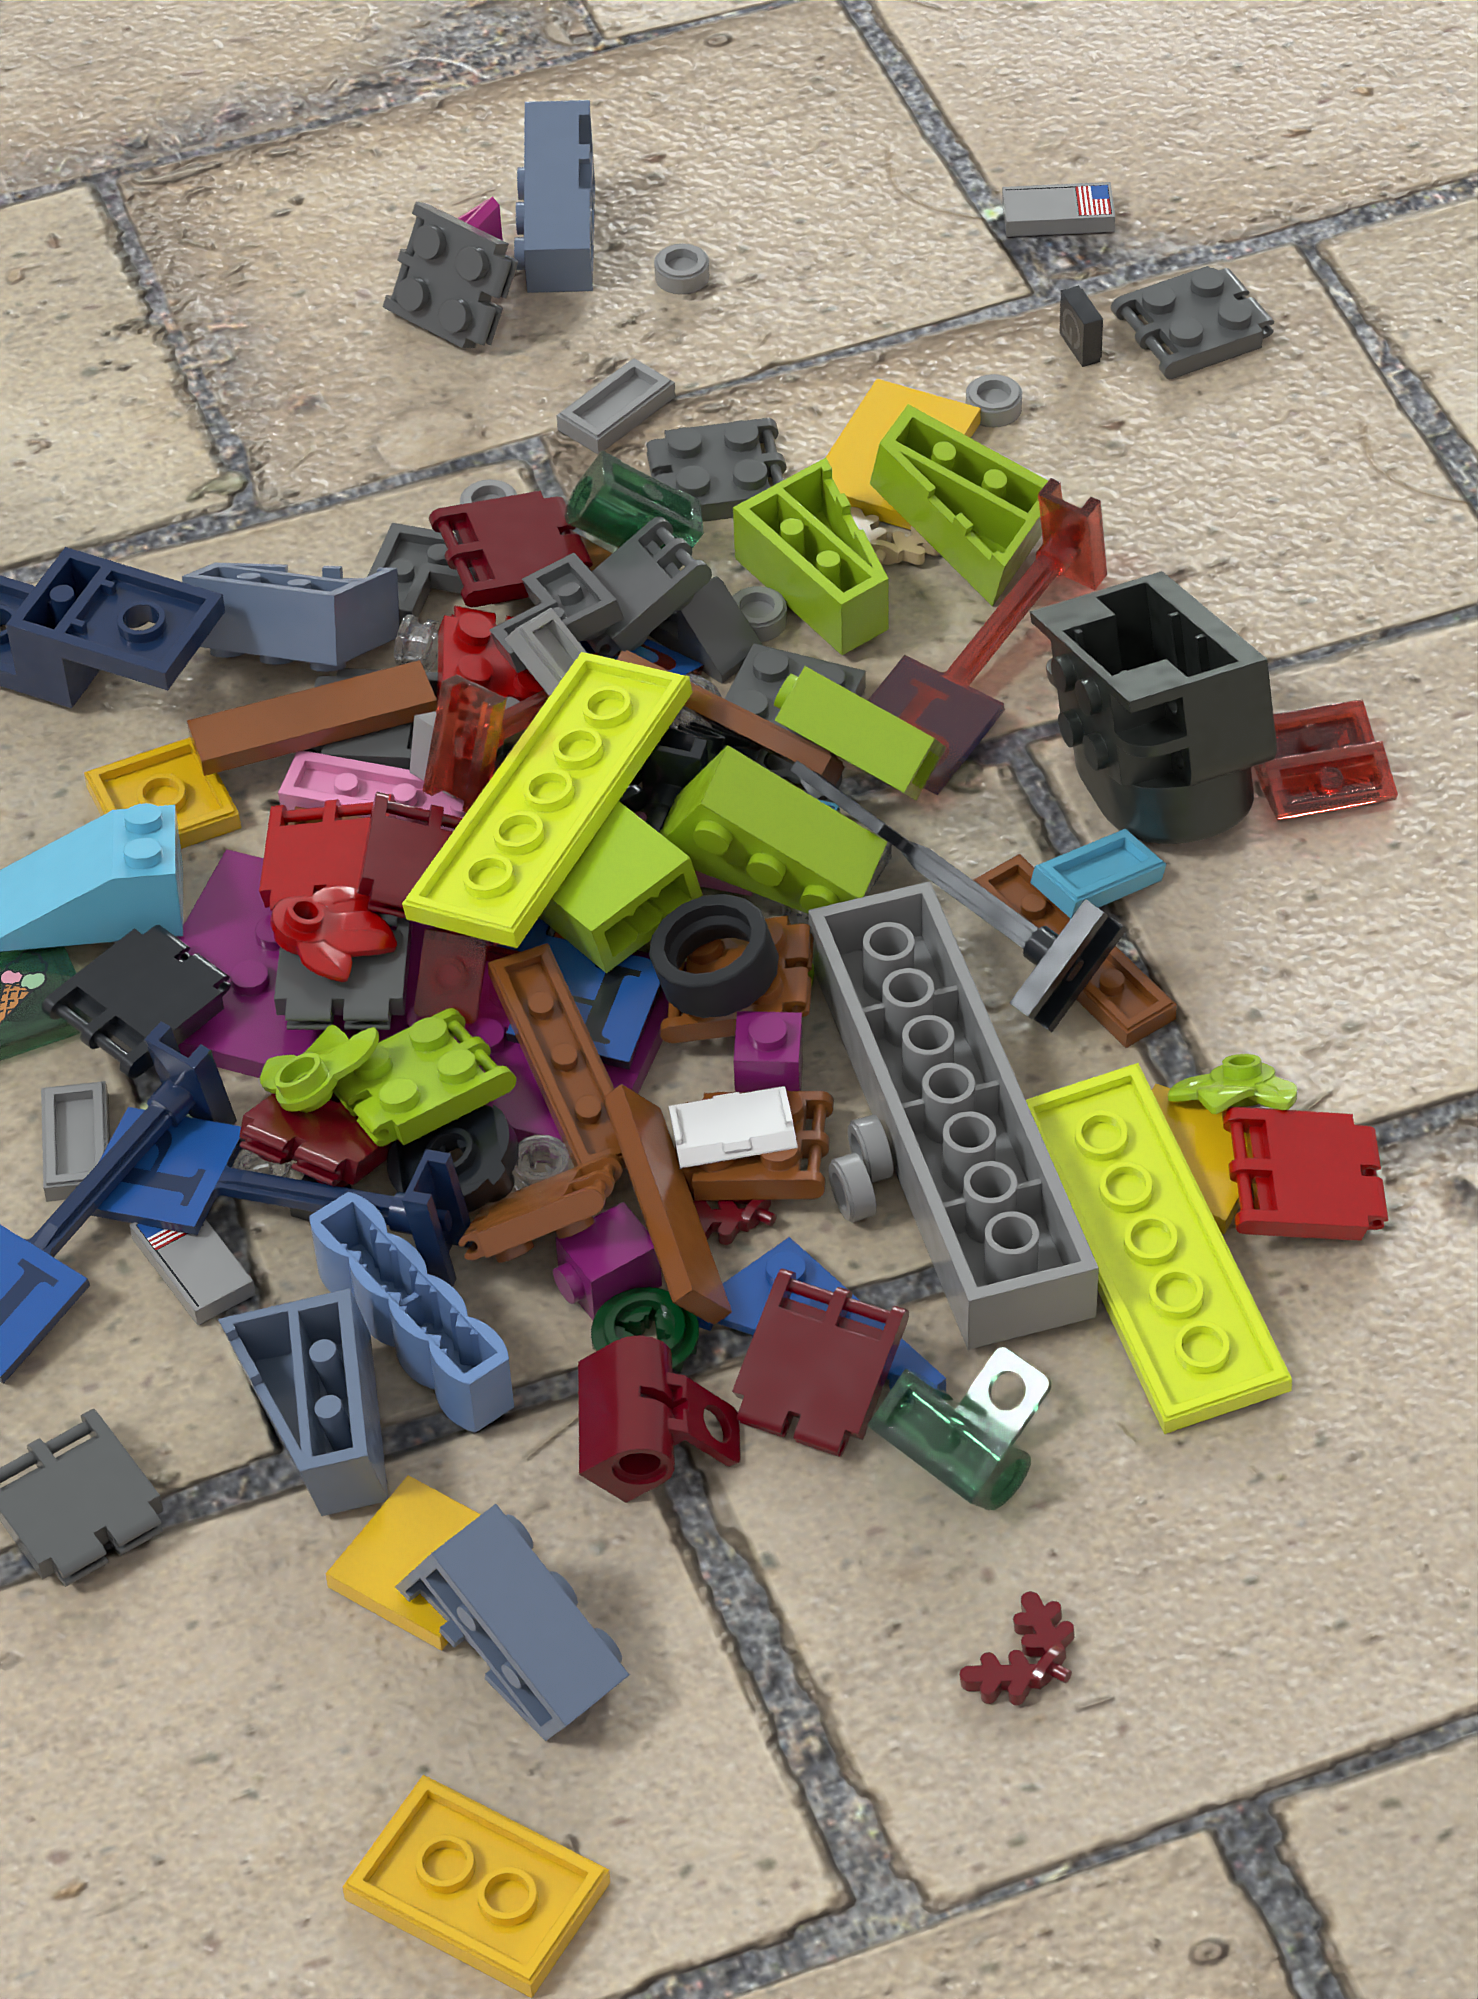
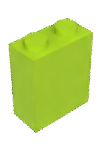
M804 666L799 677L792 673L787 677L774 701V706L780 709L775 718L776 722L916 801L946 749L934 737Z
M618 801L539 918L605 973H608L649 942L663 918L681 904L703 895L691 858Z

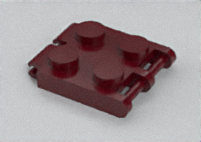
M541 490L442 507L432 511L429 515L432 529L435 532L441 533L448 549L445 552L449 568L457 570L464 587L461 590V596L467 607L473 608L529 598L522 579L572 553H575L590 571V567L593 566V562L580 534L573 532L576 529V525L564 499L559 496L544 498Z
M376 791L357 894L369 896L367 910L406 918L402 906L403 901L453 833V831L441 829V826L455 829L463 818L443 814L444 807L431 804L430 810L388 801L389 794ZM386 813L427 823L426 825H423L385 815Z
M334 1093L326 1104L311 1112L286 1111L277 1101L276 1094H271L243 1115L239 1136L246 1140L241 1142L240 1147L257 1154L261 1159L281 1165L292 1160L297 1161V1163L292 1164L291 1168L312 1177L321 1184L345 1187L349 1184L355 1185L387 1160L389 1149L394 1141L384 1146H377L357 1122L359 1117L352 1116Z
M781 1268L775 1278L732 1390L737 1398L743 1399L738 1411L737 1420L741 1424L785 1438L793 1417L799 1418L793 1437L797 1443L842 1457L850 1436L860 1440L864 1439L905 1331L909 1310L894 1306L889 1311L852 1299V1291L837 1287L834 1292L798 1281L796 1280L795 1272ZM794 1293L829 1306L827 1311L791 1300L790 1296ZM848 1312L884 1323L885 1327L881 1330L848 1319L846 1315Z

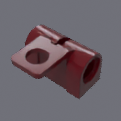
M640 1335L624 1337L578 1361L580 1476L627 1503L665 1483L672 1477L675 1470L674 1446L684 1440L727 1467L740 1462L739 1420H737V1410L687 1376L673 1373L671 1349L663 1341ZM704 1409L710 1411L719 1421L723 1432L722 1442L715 1439L707 1429L704 1421Z

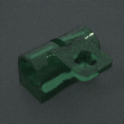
M603 450L578 481L565 510V521L567 524L617 548H620L655 517H664L673 527L672 535L675 538L684 539L691 548L695 546L704 534L699 499L670 487L623 463L620 459Z
M999 1348L993 1353L960 1403L954 1401L948 1393L925 1376L905 1368L867 1426L970 1504L986 1510H996L1012 1498L1028 1474L1031 1456L1015 1444V1442L1050 1392L1052 1383L1046 1375L1007 1348ZM1007 1372H1016L1024 1379L1026 1395L1023 1402L1017 1408L1010 1411H1001L995 1406L991 1397L993 1384L1000 1375Z

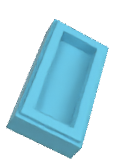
M1123 829L1036 865L1030 883L1071 919L1085 899L1099 908L1162 881L1166 863L1127 829Z

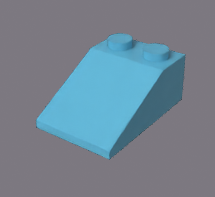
M144 803L134 805L128 809L112 810L0 870V952L117 942L134 928L141 934H144L155 925H161L174 936H183V861L175 805L156 806Z

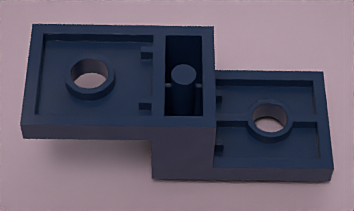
M65 547L36 586L0 575V627L5 625L7 628L0 632V686L68 708H73L100 670L168 691L225 613L223 594ZM147 622L155 624L154 626L145 630L130 629L141 627L145 625Z

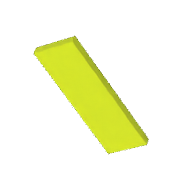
M581 652L403 901L402 906L406 919L518 948L693 693L690 677Z
M1139 1063L1026 1099L1099 1267L1098 1293L1163 1433L1167 1434L1292 1391V1377Z

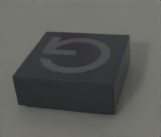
M1078 285L1061 290L1059 333L1080 365L1084 367L1100 362L1102 357L1103 318L1084 290Z

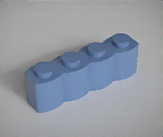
M347 1192L309 1216L318 1273L325 1287L330 1292L351 1289L370 1334L378 1341L395 1347L397 1359L404 1371L419 1384L435 1390L438 1404L450 1420L460 1427L476 1433L514 1408L509 1356L506 1345L501 1337L484 1322L468 1316L463 1299L451 1285L438 1277L427 1274V1268L420 1253L403 1238L387 1232L383 1216L372 1203L357 1194Z

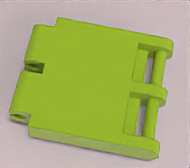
M454 1008L443 1010L431 1017L421 1019L411 1027L379 1042L367 1061L353 1072L338 1080L333 1093L352 1116L359 1117L357 1122L377 1146L387 1145L397 1139L403 1145H406L509 1093L515 1087L516 1076L508 1067L497 1066L490 1058L491 1049L481 1037H472L464 1028L465 1019L458 1010Z

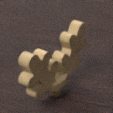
M851 507V515L858 529L864 530L881 565L898 564L901 561L921 565L925 562V554L931 556L940 555L912 526L910 536L906 537L902 531H895L892 533V542H887V529L879 527V517L877 515L865 517L860 508Z

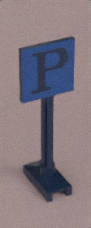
M162 1021L144 1039L162 1083L147 1100L148 1108L32 1238L23 1239L0 1225V1382L3 1384L90 1287L88 1278L55 1259V1255L170 1126L177 1127L185 1117L231 1125L237 1122L211 1050L200 1044L189 1058L185 1057L180 1052L171 1026Z
M127 1108L100 1160L145 1111L144 1109ZM185 1117L177 1127L170 1126L91 1215L198 1235L213 1203L219 1196L316 1212L345 1193L351 1192L372 1203L379 1210L391 1231L413 1235L417 1251L425 1262L427 1274L442 1279L452 1287L457 1278L449 1252L452 1245L459 1246V1240L471 1224L451 1153L426 1149L406 1192H398L394 1196L232 1168L241 1150V1142L246 1141L239 1137L241 1126ZM473 1241L466 1242L463 1247L469 1248Z

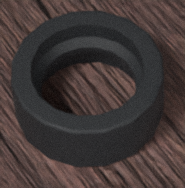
M729 894L701 896L681 904L663 918L652 935L649 951L651 962L667 1001L682 1013L700 1018L727 1016L749 1007L763 996L777 975L779 961L778 952L762 911L747 899ZM736 938L749 942L742 955L724 968L710 973L699 974L679 970L687 956L704 944L717 939Z

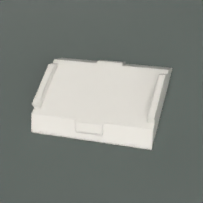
M785 1086L742 1094L735 1092L713 1096V1099L668 1106L680 1168L798 1148Z

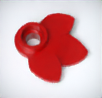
M347 886L325 887L311 897H286L277 902L272 910L270 925L277 944L287 952L299 955L302 964L308 970L339 982L348 981L352 968V957L391 953L397 947V941L392 929L380 916L371 912V910H367L369 896L357 894L358 888Z

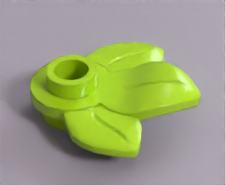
M329 1025L303 1054L269 1058L261 1072L260 1083L265 1091L276 1094V1099L284 1110L314 1111L329 1101L338 1080L359 1068L369 1059L379 1042V1033L375 1027H371L349 1039L337 1026Z
M1236 1054L1224 1058L1222 1065L1214 1068L1208 1074L1189 1077L1173 1085L1168 1093V1101L1199 1100L1212 1114H1218L1230 1106L1247 1107L1258 1104L1273 1109L1289 1110L1297 1100V1086L1291 1081L1275 1076V1069L1268 1064L1262 1063L1259 1056Z

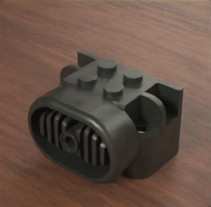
M1163 571L1030 611L1031 623L1048 637L1051 642L1053 657L1047 662L1046 672L1049 682L1057 689L1060 708L1058 724L1062 738L1068 747H1073L1075 764L1081 780L1103 815L1119 831L1127 829L1140 841L1158 844H1178L1216 836L1234 827L1245 818L1252 808L1254 801L1251 767L1275 759L1277 753L1268 661L1266 657Z

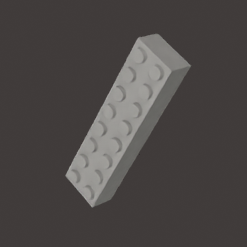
M931 882L808 910L809 925L811 926L810 933L813 936L812 962L815 975L871 1113L878 1117L883 1126L889 1143L894 1170L967 1349L970 1350L1095 1318L1099 1267Z

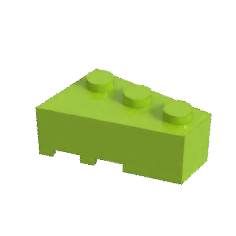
M909 404L881 440L870 480V485L992 607L1048 528L1060 489L1058 485Z
M827 458L814 463L733 507L735 559L763 585L779 592L784 597L786 605L837 652L844 655L889 630V578L864 530L858 529L851 515V505L845 493L840 494L832 478V468Z
M728 745L677 794L660 830L661 835L691 858L694 870L809 914L808 910L864 897L887 844V841Z

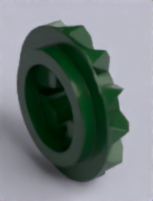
M652 1287L626 1290L610 1298L597 1311L591 1326L592 1349L598 1351L624 1337L641 1336L646 1328L650 1329L652 1322L655 1321L657 1339L663 1341L671 1349L672 1369L675 1372L681 1373L684 1361L689 1355H696L699 1336L697 1316L674 1304L667 1290Z

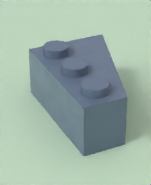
M590 100L525 102L524 167H517L518 200H524V202H516L517 235H524V237L514 238V259L518 261L516 271L525 270L527 293L593 291L595 172Z
M215 562L182 576V582L223 594L225 613L200 646L210 648V655L215 657H237L246 653L260 655V662L265 664H286L297 660L310 662L312 670L337 671L344 669L347 661L400 637L397 568L379 567L377 573L366 578H343L342 566H323L322 577L288 573V565Z
M348 1288L218 1319L243 1371L321 1516L386 1502L388 1499L371 1334L351 1289Z
M494 1504L432 1552L400 1581L395 1588L409 1602L421 1594L447 1621L440 1627L439 1632L454 1648L466 1640L491 1669L485 1673V1680L547 1741L568 1726L630 1674L621 1664L622 1655L614 1640L603 1630L593 1628L577 1608V1596L571 1585L557 1572H549L532 1550L533 1540L525 1526L514 1516L505 1515L498 1505Z

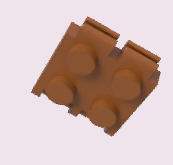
M788 916L765 918L779 955L777 975L763 996L749 1007L740 1011L802 1013V1017H806L810 1014L812 978L808 977V972L812 970L813 960L811 926L804 923L791 925ZM736 938L717 939L704 944L687 956L686 972L693 974L710 973L724 968L742 955L749 942ZM685 961L679 970L684 971ZM669 1003L668 1018L661 1022L660 1037L668 1043H683L735 1036L737 1012L727 1016L700 1018L685 1013L681 1016V1011Z
M786 1090L798 1148L682 1168L690 1192H694L695 1201L817 1199L821 1197L825 1192L826 1184L824 1175L820 1173L821 1159L828 1154L830 1138L824 1133L825 1121L833 1113V1096L825 1091ZM735 1092L704 1093L702 1100L713 1099V1096ZM806 1119H813L811 1130H805ZM802 1159H808L807 1171H801Z
M607 1154L512 1192L504 1199L482 1207L458 1243L459 1246L463 1247L466 1242L473 1241L464 1255L465 1259L476 1260L484 1256L488 1258L494 1255L497 1262L502 1263L517 1258L534 1247L533 1239L555 1231L559 1239L587 1229L594 1224L593 1216L603 1209L606 1198L612 1193L615 1182L621 1177L624 1171L623 1161L617 1155Z

